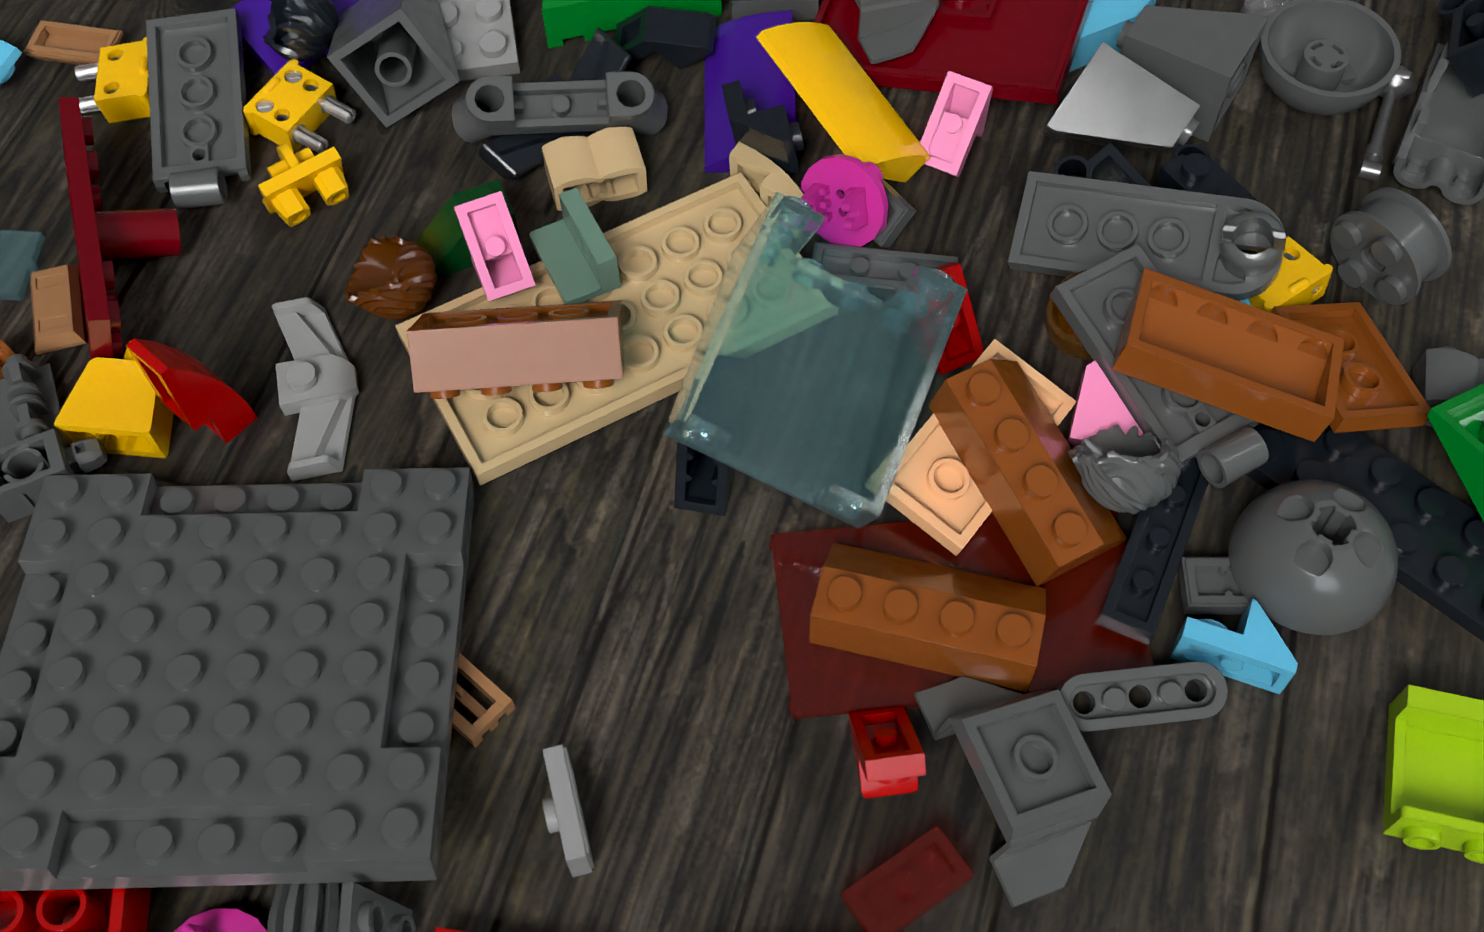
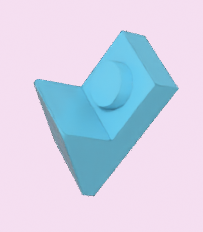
M1253 598L1241 615L1236 632L1228 630L1224 624L1212 619L1197 620L1187 617L1175 638L1170 658L1184 663L1199 661L1211 664L1223 676L1279 695L1296 674L1298 665L1260 604Z

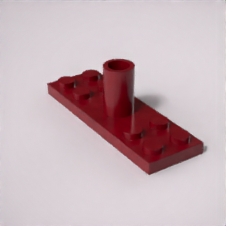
M58 97L64 161L91 360L95 357L123 359L118 299H115L114 292L106 293V291H115L112 260L180 256L181 245L177 212L175 208L102 211L99 184H91L90 181L99 180L97 153L94 150H86L87 145H94L91 116L81 117L79 97Z

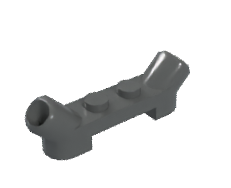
M606 72L605 80L512 83V76H489L479 78L473 82L468 88L466 96L455 100L452 107V120L457 134L464 141L470 143H477L494 135L600 131L607 127H631L634 132L645 136H652L658 133L665 125L668 107L665 96L661 92L654 90L652 84L645 76L636 72Z

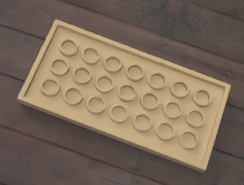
M741 172L603 233L617 257L621 287L582 303L621 300L624 345L623 379H614V385L597 389L583 387L582 381L563 383L562 389L551 392L532 391V385L511 386L512 391L502 395H482L480 388L460 390L461 394L453 398L433 399L480 486L693 385L704 355L744 361L836 317V303ZM539 261L529 266L535 282L534 287L488 302L483 287L425 313L564 303L545 267ZM422 314L395 325L399 338L408 354L407 330Z

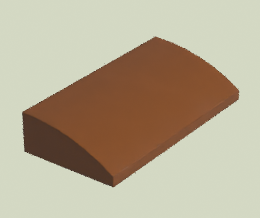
M1144 268L1124 322L1111 370L1315 442L1335 417L1345 339Z

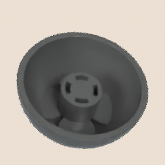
M1291 0L1284 3L1268 16V21L1259 43L1260 67L1273 93L1288 106L1307 114L1319 116L1344 114L1371 102L1392 81L1399 69L1402 57L1400 42L1391 26L1371 9L1351 0Z
M1316 479L1296 480L1280 484L1263 492L1248 504L1237 518L1229 538V563L1234 579L1249 602L1252 598L1256 599L1268 618L1298 632L1313 635H1335L1358 629L1379 614L1394 589L1398 572V552L1393 533L1380 511L1361 494L1334 482Z

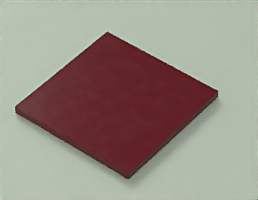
M823 0L813 22L826 24L831 27L876 86L940 93L947 73L951 71L992 86L991 98L1058 105L1093 0H940L937 11L913 52L875 64L870 63L858 41L860 9L855 0Z

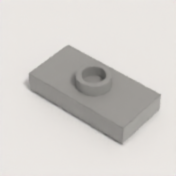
M561 744L542 749L552 797L542 799L549 833L560 831L566 863L572 877L592 873V868L595 867L574 771L567 748H563Z

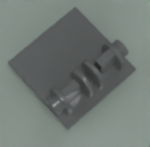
M14 354L9 356L2 367L4 378L0 379V448L53 428L63 441L69 445L54 426L61 406L51 364L36 367L25 355Z

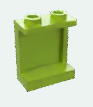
M1408 684L1389 705L1382 834L1403 838L1405 845L1416 849L1436 850L1442 847L1464 852L1466 859L1484 864V700Z

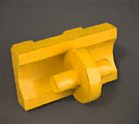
M283 143L276 147L281 161L267 167L271 179L258 185L263 196V204L270 214L277 212L289 227L305 221L311 215L310 208L303 197L318 190L327 206L335 205L349 197L342 160L335 147L314 156L309 147L294 154L289 146Z

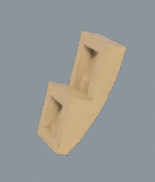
M738 142L729 154L730 177L741 172L777 223L801 235L805 229V226L801 225V217L806 214V208L799 207V199L804 195L788 174L766 156Z

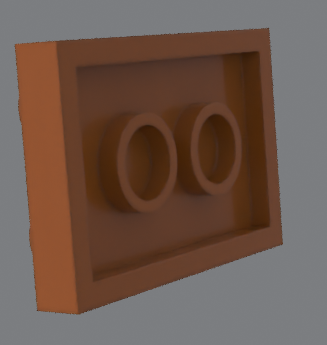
M1360 302L1275 306L1272 309L1271 313L1345 339L1335 417L1329 424L1334 433L1423 426L1428 420L1427 414L1431 408Z

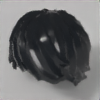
M270 0L272 2L271 14H268L267 18L271 28L263 36V39L278 55L287 60L295 59L301 62L320 56L330 47L335 30L337 29L336 26L339 23V17L332 0Z

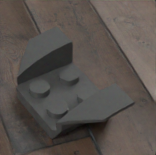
M855 0L860 9L858 41L870 63L875 64L913 52L937 11L940 0Z
M963 676L916 692L914 697L934 740L956 734L1005 838L1006 844L990 856L989 859L1011 907L1014 908L1064 888L1092 821L1099 816L1112 794L1059 689L1020 694Z

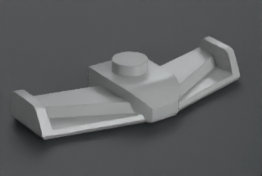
M299 298L275 303L272 305L273 312L294 358L293 361L276 364L279 406L285 416L300 413L287 474L291 481L342 472L355 398L359 394L357 371L355 366L348 361L323 306L310 298Z

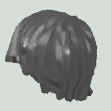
M1114 425L1109 430H1099L1097 435L1081 440L1080 445L1068 451L1069 458H1071L1072 463L1081 475L1082 485L1099 504L1116 512L1136 514L1141 510L1146 511L1148 507L1157 506L1159 501L1171 495L1181 473L1180 454L1177 448L1173 446L1171 440L1168 437L1163 438L1160 445L1156 436H1153L1150 431L1138 436V427L1136 425L1126 435L1119 425Z

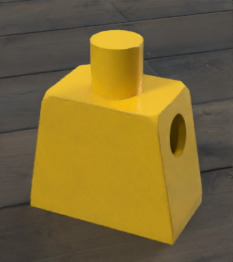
M126 348L123 359L95 357L88 362L56 417L54 426L70 447L74 441L93 437L101 441L107 454L167 459L174 413L161 402L128 348Z

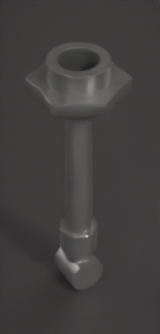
M1399 66L1392 81L1378 95L1383 97L1370 143L1366 146L1363 160L1357 173L1359 178L1373 182L1378 180L1383 165L1381 163L1386 150L1384 144L1395 101L1417 90L1412 71L1403 66Z

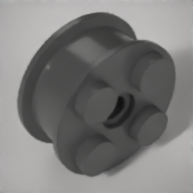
M1382 187L1371 191L1362 200L1359 211H1349L1340 215L1333 222L1330 229L1331 248L1339 264L1338 274L1340 278L1352 288L1363 287L1378 301L1386 304L1402 305L1408 303L1419 293L1422 281L1438 279L1449 269L1451 264L1452 250L1450 241L1440 221L1421 201L1399 189Z

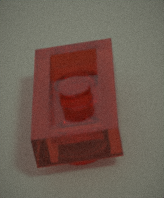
M936 826L843 891L840 899L864 932H901L972 881L974 873L939 827Z

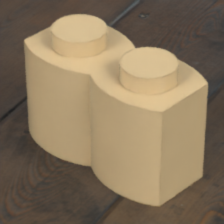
M607 127L588 137L564 136L542 146L545 171L556 209L562 211L559 194L576 187L588 207L602 200L619 201L639 196L647 191L646 168L633 128Z

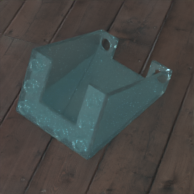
M776 192L732 254L663 435L856 528H861L881 515L967 289L953 282L952 278L945 272L933 268L927 269L920 265L892 293L882 300L870 294V291L864 285L854 281H844L826 272L825 268L817 261L796 256L820 228L825 216L812 210L806 201L798 197L785 196Z

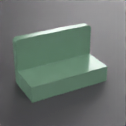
M577 187L560 193L559 199L563 219L531 231L529 236L563 303H582L621 287L617 257Z

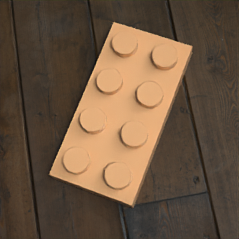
M996 339L991 342L972 366L974 367L989 359L1017 361L1057 426L1077 402ZM934 413L872 489L955 556L962 551L992 512V509L983 498Z

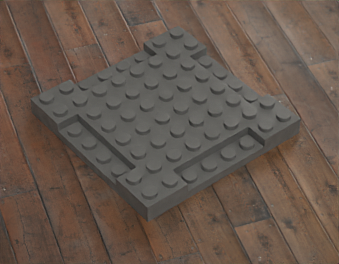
M470 467L364 469L362 483L162 487L157 486L152 473L45 475L18 559L25 577L0 653V891L437 880L475 498Z

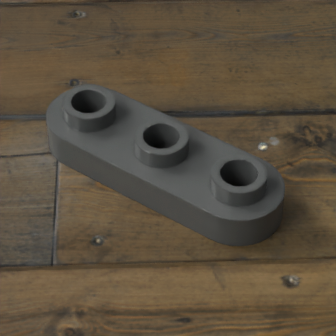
M1199 661L1073 675L1061 682L1057 688L1079 731H1098L1206 719L1216 715L1223 708L1228 695L1227 683L1222 673L1213 665ZM1190 680L1195 681L1200 688V696L1194 702L1189 700L1185 694V686ZM1134 686L1140 687L1145 693V702L1139 708L1133 706L1129 700V692ZM1079 692L1085 693L1090 700V707L1084 714L1077 712L1073 706V699Z

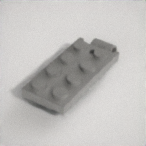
M437 0L457 68L459 82L489 76L520 73L510 0Z

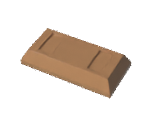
M41 20L23 52L25 55L39 60L76 65L99 62L100 48L121 44L123 32Z
M66 264L31 272L30 288L35 353L39 355L86 344L78 265Z

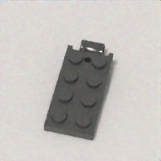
M236 8L146 20L152 170L155 187L159 193L169 192L170 186L171 197L178 210L225 204L228 202L225 176L239 175L242 181L252 180L248 124L243 112V107L247 102L241 18Z
M1139 244L1057 285L1051 292L1050 297L1093 361L1096 360L1142 432L1145 434L1150 431L1153 436H1156L1160 445L1163 438L1168 437L1171 440L1173 446L1177 448L1180 454L1181 469L1186 461L1196 457L1199 469L1206 480L1214 487L1223 488L1267 462L1269 458L1267 445L1260 434L1253 429L1258 425V422L1111 370L1124 322L1140 275L1144 268L1158 272Z

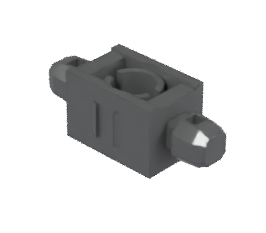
M53 428L1 447L0 514L10 523L33 514L45 475H79L78 472L83 471L86 474L101 467L108 460L101 441L98 438L88 437L71 443V447H68Z

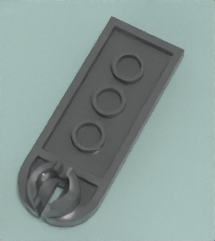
M1029 171L1008 264L1009 268L1014 270L1073 278L1139 244L1158 273L1241 301L1261 294L1275 281L1282 266L1286 234L1278 216L1266 205L1252 199ZM1240 249L1258 251L1260 253L1248 254L1242 252Z

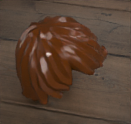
M382 235L380 240L372 237L367 243L368 246L361 249L360 261L354 264L355 270L350 276L351 279L347 282L345 300L350 304H356L357 307L360 306L373 315L385 319H404L417 312H421L426 306L427 301L431 299L432 290L436 287L435 282L438 279L434 258L420 243L409 241L398 235H394L393 238Z

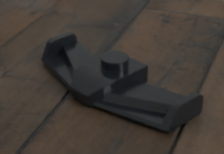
M598 26L569 81L605 80L606 72H625L632 56ZM554 72L545 82L564 80ZM594 131L502 135L489 144L485 143L482 145L478 155L501 177L506 180H515L544 162L542 146L564 136L588 137Z

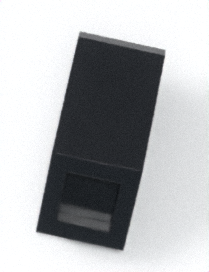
M648 6L617 23L614 41L632 56L628 66L657 51L681 70L713 53L716 17L711 13Z
M740 80L721 85L736 145L738 142L747 145L766 156L784 171L789 173L800 171L796 152L805 150L799 123L789 124L785 105L757 111L754 97L744 99Z

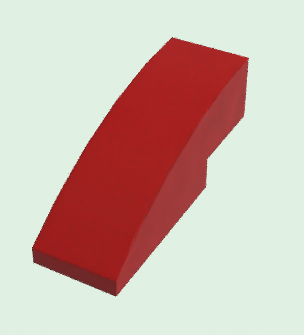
M136 338L126 344L129 352L161 402L194 431L204 424L228 444L258 418L249 404L199 360L185 352L159 342Z

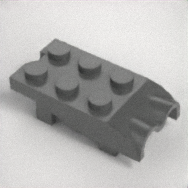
M1446 42L1445 45L1438 43L1431 56L1391 163L1394 165L1393 174L1395 179L1406 187L1423 189L1429 186H1437L1441 189L1442 195L1447 200L1456 204L1472 205L1484 198V94L1473 98L1470 96L1448 59L1449 43Z

